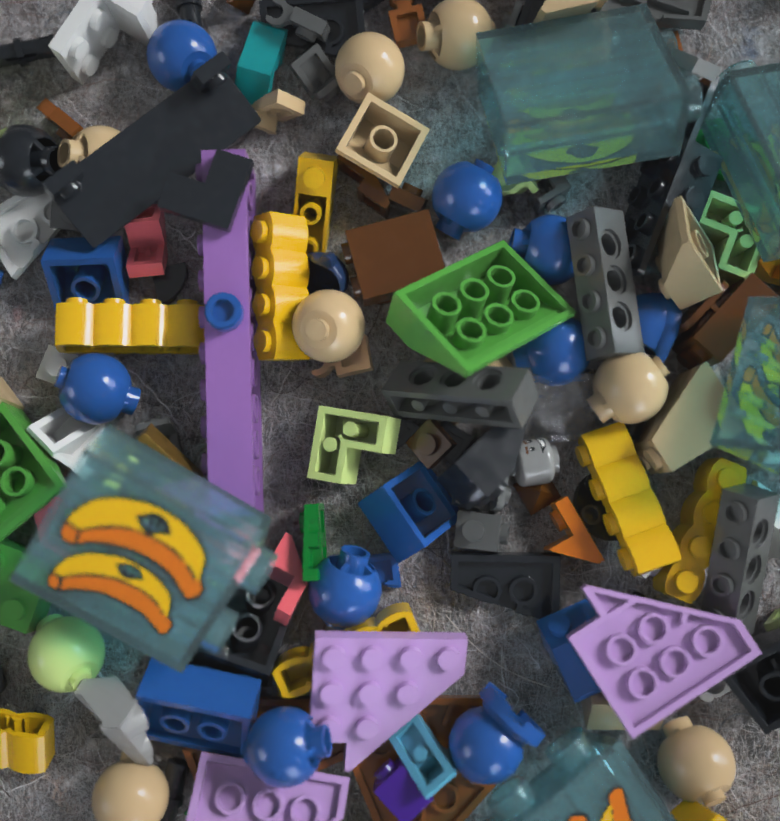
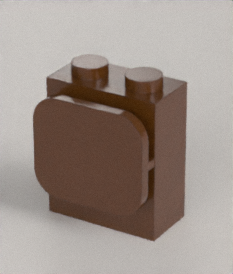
M429 209L346 230L347 242L341 244L346 265L353 263L356 276L350 278L355 299L362 297L364 307L374 304H389L392 301L394 292L445 268Z
M754 273L747 275L730 287H728L729 284L725 280H722L723 292L692 305L683 314L677 336L681 334L682 337L671 349L677 354V360L687 369H691L704 362H708L710 366L721 363L780 297Z

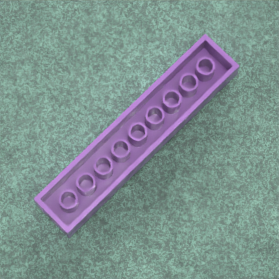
M222 149L249 158L246 149ZM201 150V163L196 164L197 181L205 183L216 150ZM252 169L231 232L229 233L203 224V234H198L197 236L198 254L200 257L203 256V270L198 271V287L200 292H204V306H199L198 318L200 328H205V342L199 345V358L201 365H205L206 379H201L200 397L202 401H206V416L201 417L202 438H207V453H202L201 468L202 474L208 475V490H204L202 493V508L204 513H208V520L256 519L264 517L261 368L256 349L254 348L253 340L258 324L252 308L255 296V282L251 272V265L254 260L255 250L250 237V228L254 216L257 215L256 174L254 169ZM219 292L233 294L241 302L244 309V317L241 324L229 332L214 329L207 322L204 315V307L207 300Z

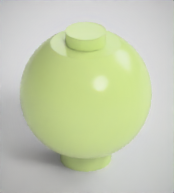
M61 614L49 615L38 623L36 633L28 647L27 663L30 673L38 684L50 691L59 693L76 691L83 679L96 678L101 671L106 652L104 639L100 631L91 622L75 616L63 617Z

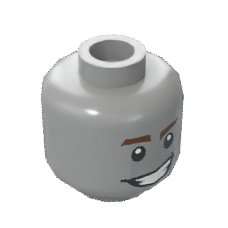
M543 437L523 440L514 471L509 476H515L516 482L522 487L550 483L555 473L560 472V460L556 445H550L548 440Z

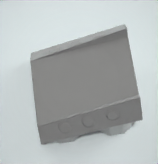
M114 674L101 678L83 679L73 695L102 722L99 729L133 762L150 766L153 762V748L146 735V731L149 729L148 721L134 696Z

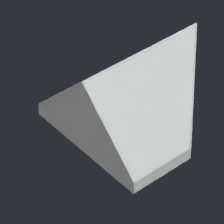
M61 407L28 426L26 431L53 458L92 482L95 479L105 424L91 425L82 423L71 417Z

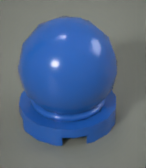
M489 682L478 693L483 700V706L470 708L456 719L450 732L448 748L457 771L470 782L482 785L501 784L516 772L523 759L524 744L529 743L536 748L546 736L543 729L523 709L516 714L512 710L511 705L506 701L508 696L497 686Z

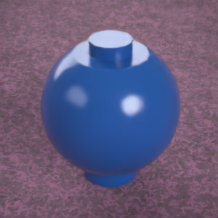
M176 19L163 23L151 35L147 45V63L154 78L166 89L176 92L190 81L193 71L217 55V49L211 36L201 26L192 21Z
M476 158L473 164L468 161H460L444 169L437 177L432 189V206L439 218L435 228L460 240L463 233L478 232L489 226L497 217L503 199L501 184L498 178L492 175L495 168Z
M543 215L530 221L523 230L513 229L508 245L550 286L566 283L574 277L566 217Z
M573 317L513 351L516 367L529 368L535 380L547 385H564L576 380L585 372L590 361H586L581 323Z
M87 353L74 358L68 367H60L54 383V387L60 388L58 397L64 410L77 421L91 425L109 423L115 420L120 413L133 415L141 395V389L132 386L131 376L126 367L114 357L103 353Z
M343 545L340 554L330 555L316 566L320 572V580L309 581L308 597L311 607L318 617L325 621V624L332 629L343 630L365 622L374 614L380 603L382 595L381 580L375 567L368 562L370 553L362 547Z
M281 706L273 708L261 715L251 727L247 740L243 743L244 761L246 764H249L257 778L267 785L276 788L298 786L315 773L321 758L330 757L332 754V736L328 725L315 726L310 721L314 720L313 717L297 707Z

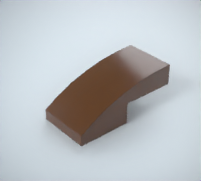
M338 155V169L360 184L357 188L358 200L386 219L390 214V202L379 180L375 175Z

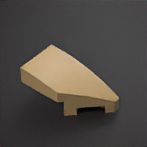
M280 89L266 94L251 105L261 118V122L254 128L265 131L267 134L276 135L277 122H284L304 115L306 101Z

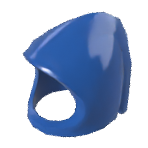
M662 293L636 295L644 352L650 355H657L664 363L679 332L682 311L677 307L672 298L667 300Z

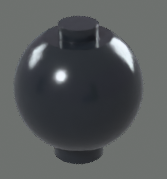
M15 124L0 130V186L4 190L22 197H34L46 193L42 182L61 169L57 161L58 145L53 138L42 129L28 124Z

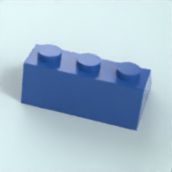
M151 657L135 695L138 705L143 710L148 721L149 729L146 731L148 739L244 759L243 743L247 740L249 731L256 721L262 679L253 678L244 673L233 674L223 672L210 666L199 667L184 664L170 658L160 659Z

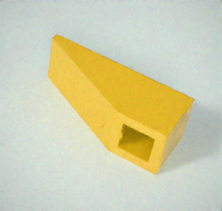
M303 152L298 157L293 215L305 216L308 225L306 254L311 252L326 253L338 171L337 156Z

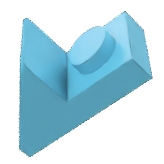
M417 714L389 738L392 746L426 799L431 798L458 774L448 749L440 745L420 714Z

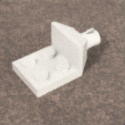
M79 0L48 47L74 80L84 84L88 77L94 75L97 71L100 60L107 49L115 45L120 30L146 46L148 45L151 35L157 29V14L152 6L153 0Z

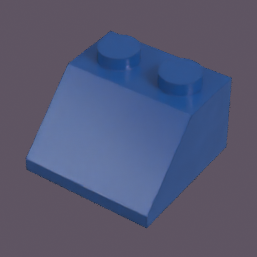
M111 236L96 248H93L84 237L50 239L40 261L55 312L56 303L66 302V299L71 297L84 298L88 300V303L92 304L103 303V300L106 298H119L125 300V304H129V276L126 269L127 257L122 236Z
M421 461L412 465L357 503L397 563L425 548L457 522L459 508L451 505L452 498L446 489L436 480L437 476L433 470L427 469Z
M587 598L536 621L543 645L574 703H578L601 692L565 636L597 615Z

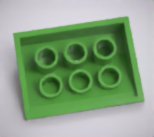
M502 240L394 292L386 323L409 348L467 377L575 316L576 311L518 253Z
M5 402L0 403V542L68 487L55 459L26 431L28 426L33 424L23 410Z

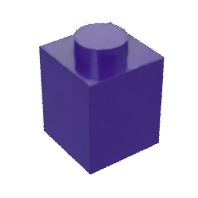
M400 757L394 762L388 759L374 774L376 779L374 780L373 792L399 821H412L433 801V796L429 799L423 796Z

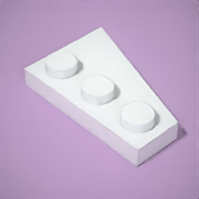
M47 192L34 197L14 195L0 204V260L9 275L15 280L22 275L48 245L50 239L54 238L61 230L50 228L52 198Z

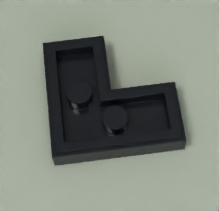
M217 148L205 183L169 172L157 207L161 211L230 233L254 162L252 159Z

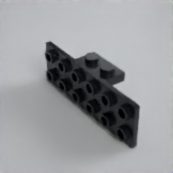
M717 76L715 82L702 78L697 83L693 82L678 91H674L665 102V114L653 133L652 140L654 142L649 154L640 166V172L642 173L637 185L629 194V206L624 216L633 276L642 275L646 271L662 226L675 198L682 196L697 221L700 222L724 159L696 142L720 79L719 76Z

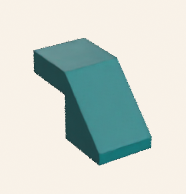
M257 20L252 22L237 65L235 79L236 86L251 105L261 97L272 92L274 72L283 64L288 32L287 29L274 28L267 23Z

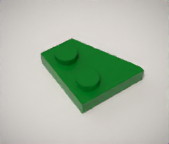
M324 503L305 504L304 512L299 514L300 532L303 534L301 555L303 582L320 580V572L316 566L328 557Z

